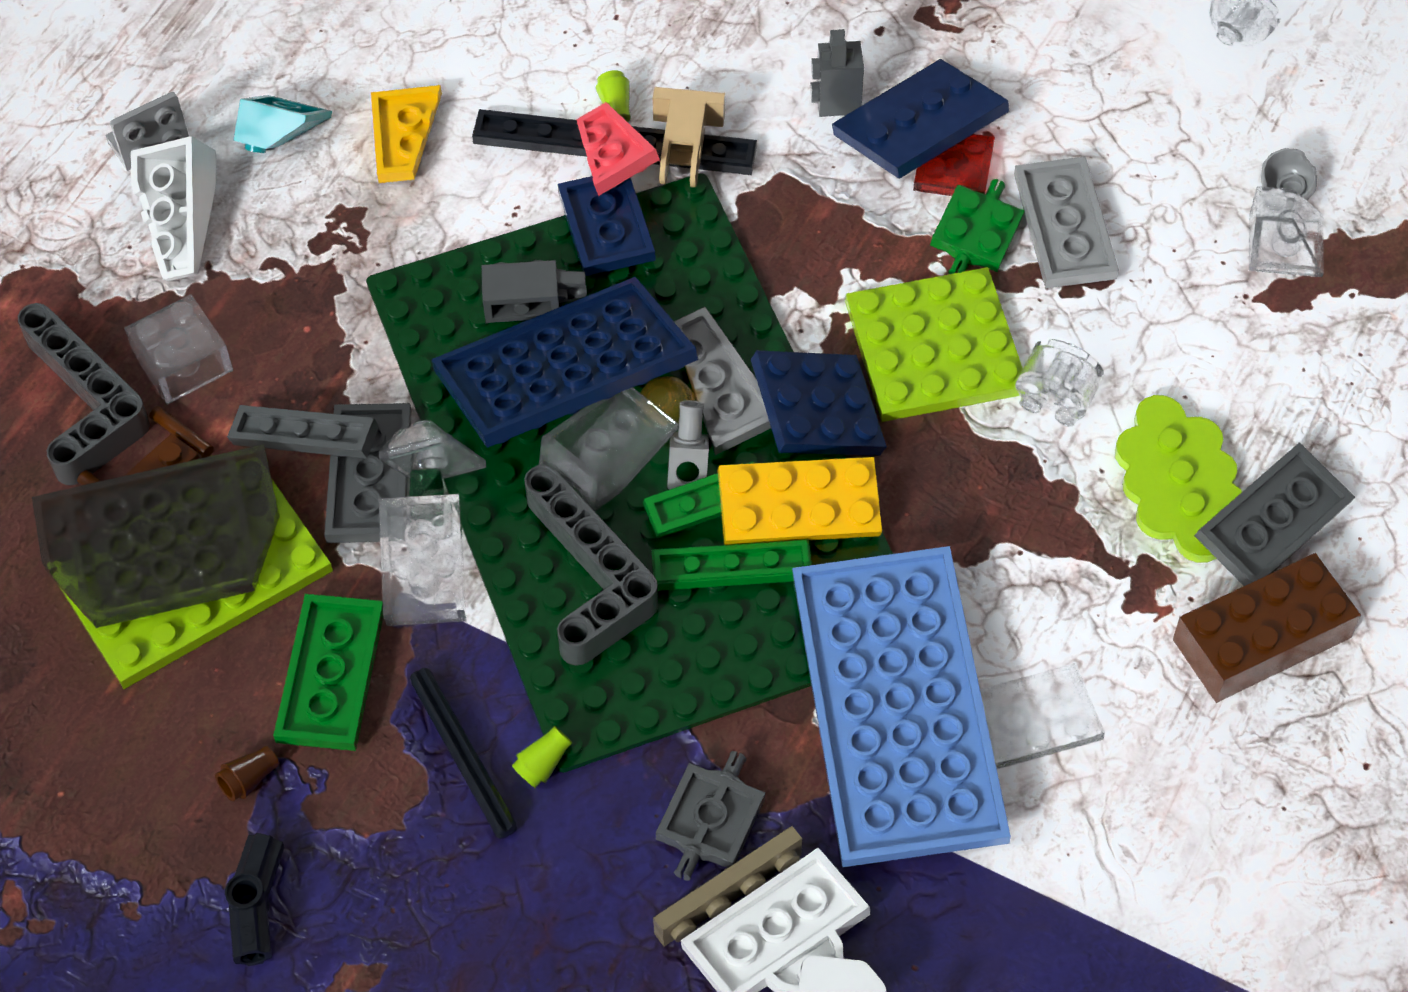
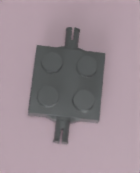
M731 751L723 771L706 770L689 763L656 831V840L676 847L684 853L677 869L674 871V874L680 879L684 874V880H691L699 860L711 861L729 868L737 862L765 801V792L746 785L738 778L743 764L747 760L741 753H739L737 758V752Z

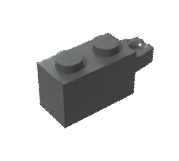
M844 29L830 30L829 43H818L817 58H811L812 80H817L810 82L811 103H818L819 117L847 115L862 106L864 64L861 41L846 42L844 39Z
M534 260L520 263L499 262L481 265L483 307L486 323L529 320L559 308V303L566 302L569 299L586 297L587 295L585 272L557 269L556 260Z

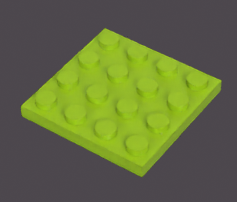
M988 267L846 293L845 304L881 422L1028 394L1029 385Z

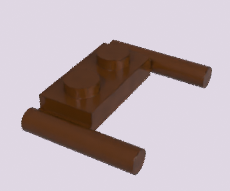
M160 406L154 407L149 416L171 434L116 483L118 489L112 490L88 470L81 472L77 478L79 484L128 522L142 516L144 512L150 509L196 467L203 458H208L214 450L212 445Z

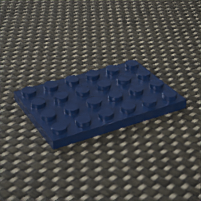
M633 277L433 358L431 361L434 371L488 448L495 444L504 443L510 438L531 429L540 428L546 423L567 414L576 413L586 406L601 400L610 399L615 394L627 389L646 384L651 379L663 374L679 370L685 365L697 361L698 355L696 347L640 281Z

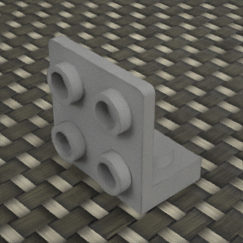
M175 92L165 94L110 121L112 132L106 134L108 144L126 171L131 170V151L189 137L179 99Z

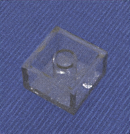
M192 294L124 327L133 354L166 404L233 371L226 344Z

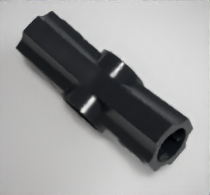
M261 833L248 835L235 876L228 881L225 887V897L229 905L233 960L235 964L252 966L263 964L264 961L272 958L268 920L270 903L268 897L285 847L283 842L274 839L271 835ZM244 895H256L255 899L250 903H238Z

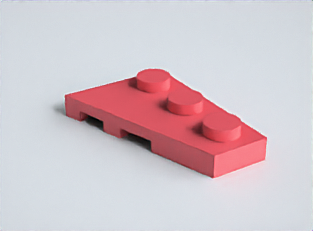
M607 102L576 119L598 196L635 174L643 172L647 167L660 160L656 149Z

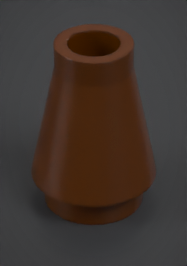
M264 746L255 752L222 764L221 770L215 774V779L219 788L229 800L235 801L239 797L245 799L272 770L279 766V761L275 753L268 746Z

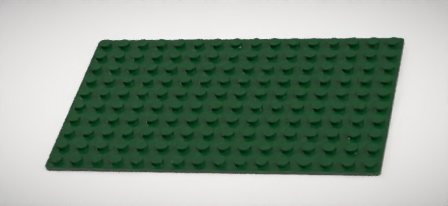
M698 174L696 187H690V177H686L666 185L636 193L655 249L656 260L586 276V296L636 277L673 321L706 307L755 378L751 358L756 350L794 352L707 175ZM565 215L376 273L366 279L371 298L541 732L544 736L556 726L572 741V744L567 748L556 766V769L562 773L811 686L794 581L658 591V609L656 613L595 658L583 665L568 664L561 657L557 633L559 623L567 615L602 592L603 588L529 508L525 476L531 468L537 465H547L554 468L652 574L651 550L724 545L722 516L657 538L643 505L644 498L669 490L667 483L670 433L678 432L680 402L685 400L696 401L685 366L679 370L651 379L646 384L637 385L615 394L610 399L601 400L586 406L576 413L567 414L546 423L540 428L531 429L510 438L504 443L495 444L488 448L434 371L431 359L527 321L486 323L483 307L481 265L499 262L520 263L534 260H556L557 269L583 272ZM581 298L569 299L566 302L559 303V307ZM702 419L701 434H708ZM770 428L717 455L714 454L709 439L707 477L717 474L719 465L746 464L752 461L755 464L846 459V457L839 454L779 453L772 429ZM688 461L681 463L677 467L676 473L682 481L689 482L697 478L699 469L696 464ZM543 488V489H539V490H537V491L543 492V491H547V490H549V489ZM564 514V515H562V516H560V517L566 518V517H571V516H573V515H572V514ZM883 532L880 536L809 540L812 565L893 554ZM588 540V541H586V542H584V543L594 544V543H596V542H598V541H596V540ZM613 566L608 569L615 571L622 569V567ZM636 593L632 596L640 598L646 596L647 594ZM605 615L601 619L611 620L616 616ZM574 637L569 642H581L584 638Z

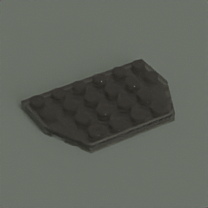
M264 444L32 497L42 564L46 572L95 628L255 591L280 517Z

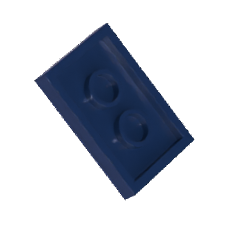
M593 176L557 184L558 194L585 276L656 260L655 249L631 177L598 196L595 189Z

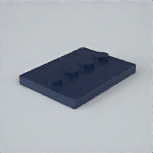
M939 59L832 123L834 136L900 179L1010 111L1006 98L944 60Z

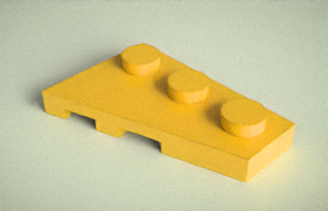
M441 85L371 92L379 183L415 179L442 96Z

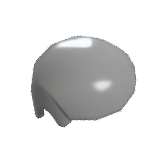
M1289 148L1280 149L1271 153L1262 164V188L1266 196L1278 206L1296 207L1307 202L1316 191V168L1306 158L1303 151Z

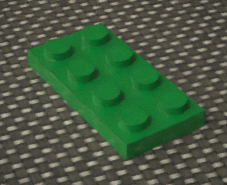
M305 594L273 737L275 743L356 751L385 611L383 601Z

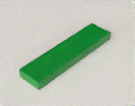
M809 539L651 550L653 575L657 580V591L793 582L792 568L812 565Z

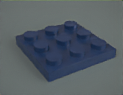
M756 350L751 358V362L779 453L880 456L887 446L857 355Z

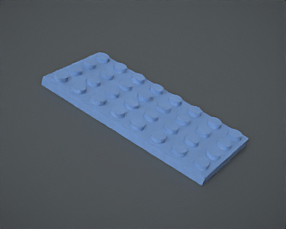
M950 546L792 568L842 867L1010 844L1011 835Z

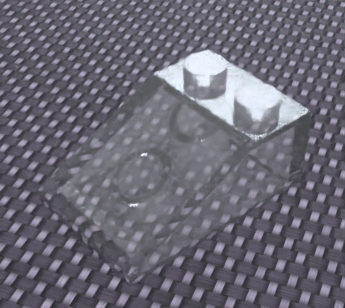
M632 387L615 394L610 399L601 400L584 407L545 434L541 441L539 465H547L554 468L595 512L622 492L678 430L679 424Z

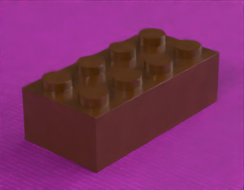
M1313 553L1180 616L1173 641L1211 697L1218 703L1352 638L1361 614L1318 555Z

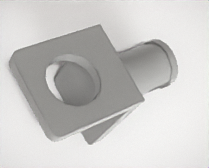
M685 400L679 404L678 432L670 433L667 483L669 490L707 477L708 434H701L702 413L704 409V403ZM689 461L697 465L699 474L695 480L686 482L677 476L676 470L681 463Z

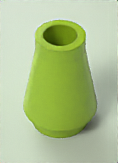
M618 70L602 73L597 78V85L595 87L602 104L607 102L620 116L629 122L631 119L629 112V79L624 76L623 72Z
M554 726L547 734L516 754L518 759L512 764V767L524 780L536 788L541 782L546 783L565 751L572 744V741Z

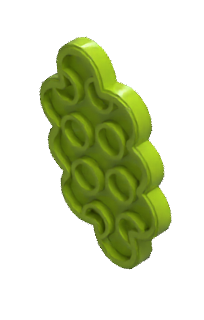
M1164 395L1147 397L1137 407L1134 417L1135 426L1123 431L1116 442L1115 459L1126 470L1122 483L1123 491L1128 499L1138 504L1136 522L1142 532L1158 540L1173 539L1179 553L1188 560L1197 563L1210 562L1217 558L1194 535L1242 493L1241 489L1233 484L1237 474V464L1230 455L1221 450L1223 433L1213 421L1203 417H1186L1180 403L1173 398Z

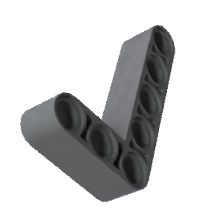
M33 303L25 306L18 314V323L27 345L93 410L55 438L46 450L47 458L57 480L65 485L78 484L77 478L81 472L88 470L93 474L142 438L149 430L150 421L141 397L50 308L41 303Z
M537 465L531 468L525 476L529 508L603 588L602 592L563 618L557 628L560 655L563 660L568 664L583 665L656 613L658 609L657 580L554 468L547 465ZM543 488L549 489V490L543 491V492L537 491V490L543 489ZM564 514H572V515H573V516H571V517H566V518L560 517V516H562V515H564ZM588 540H596V541H598V542H596V543H594V544L584 543V542H586V541H588ZM613 566L622 567V569L615 571L609 570L608 568ZM636 593L647 594L646 596L640 598L632 596ZM605 615L616 616L611 620L601 619ZM574 637L584 638L581 642H569Z

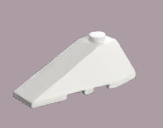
M190 136L131 151V185L134 194L140 199L143 208L141 212L143 221L148 224L153 237L151 245L163 280L172 281L198 275L216 188V150Z

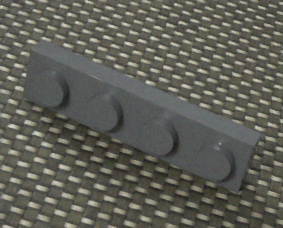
M240 405L227 438L233 445L367 459L379 425L371 417Z

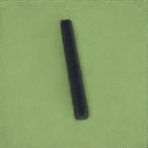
M421 668L419 671L413 672L410 676L413 688L496 837L504 839L512 835L517 830L516 822L430 669Z

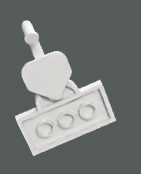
M819 848L681 940L682 949L717 992H759L766 986L774 992H886L883 981L866 962L844 959L843 943L839 936L870 915V906Z

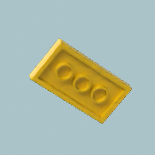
M874 457L719 465L718 467L724 545L804 539L822 540L880 536L882 533Z

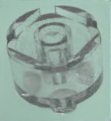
M1049 339L1047 345H1041V341H1038L1033 347L1015 384L1016 390L1021 396L1019 404L1031 413H1039L1040 410L1054 415V418L1060 424L1073 427L1077 420L1085 416L1104 378V370L1099 363L1094 367L1087 361L1090 354L1074 344L1062 340Z

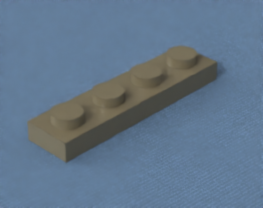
M793 826L789 827L653 917L655 936L664 947L674 940L681 942L683 938L696 930V925L708 917L713 919L728 909L732 901L743 894L747 896L765 884V879L777 871L783 872L799 861L802 852V837Z

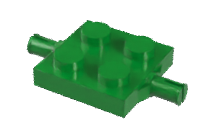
M993 179L986 194L976 192L959 184L957 185L930 243V246L947 252L955 259L948 274L956 273L958 268V273L965 272L968 264L988 267L990 270L998 272L1025 212L999 200L1005 189L1003 181H1000L996 189L998 179Z

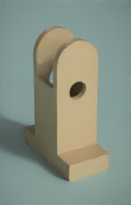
M654 87L653 121L667 122L660 161V184L666 185L669 164L691 166L690 187L697 186L705 127L724 126L725 93Z

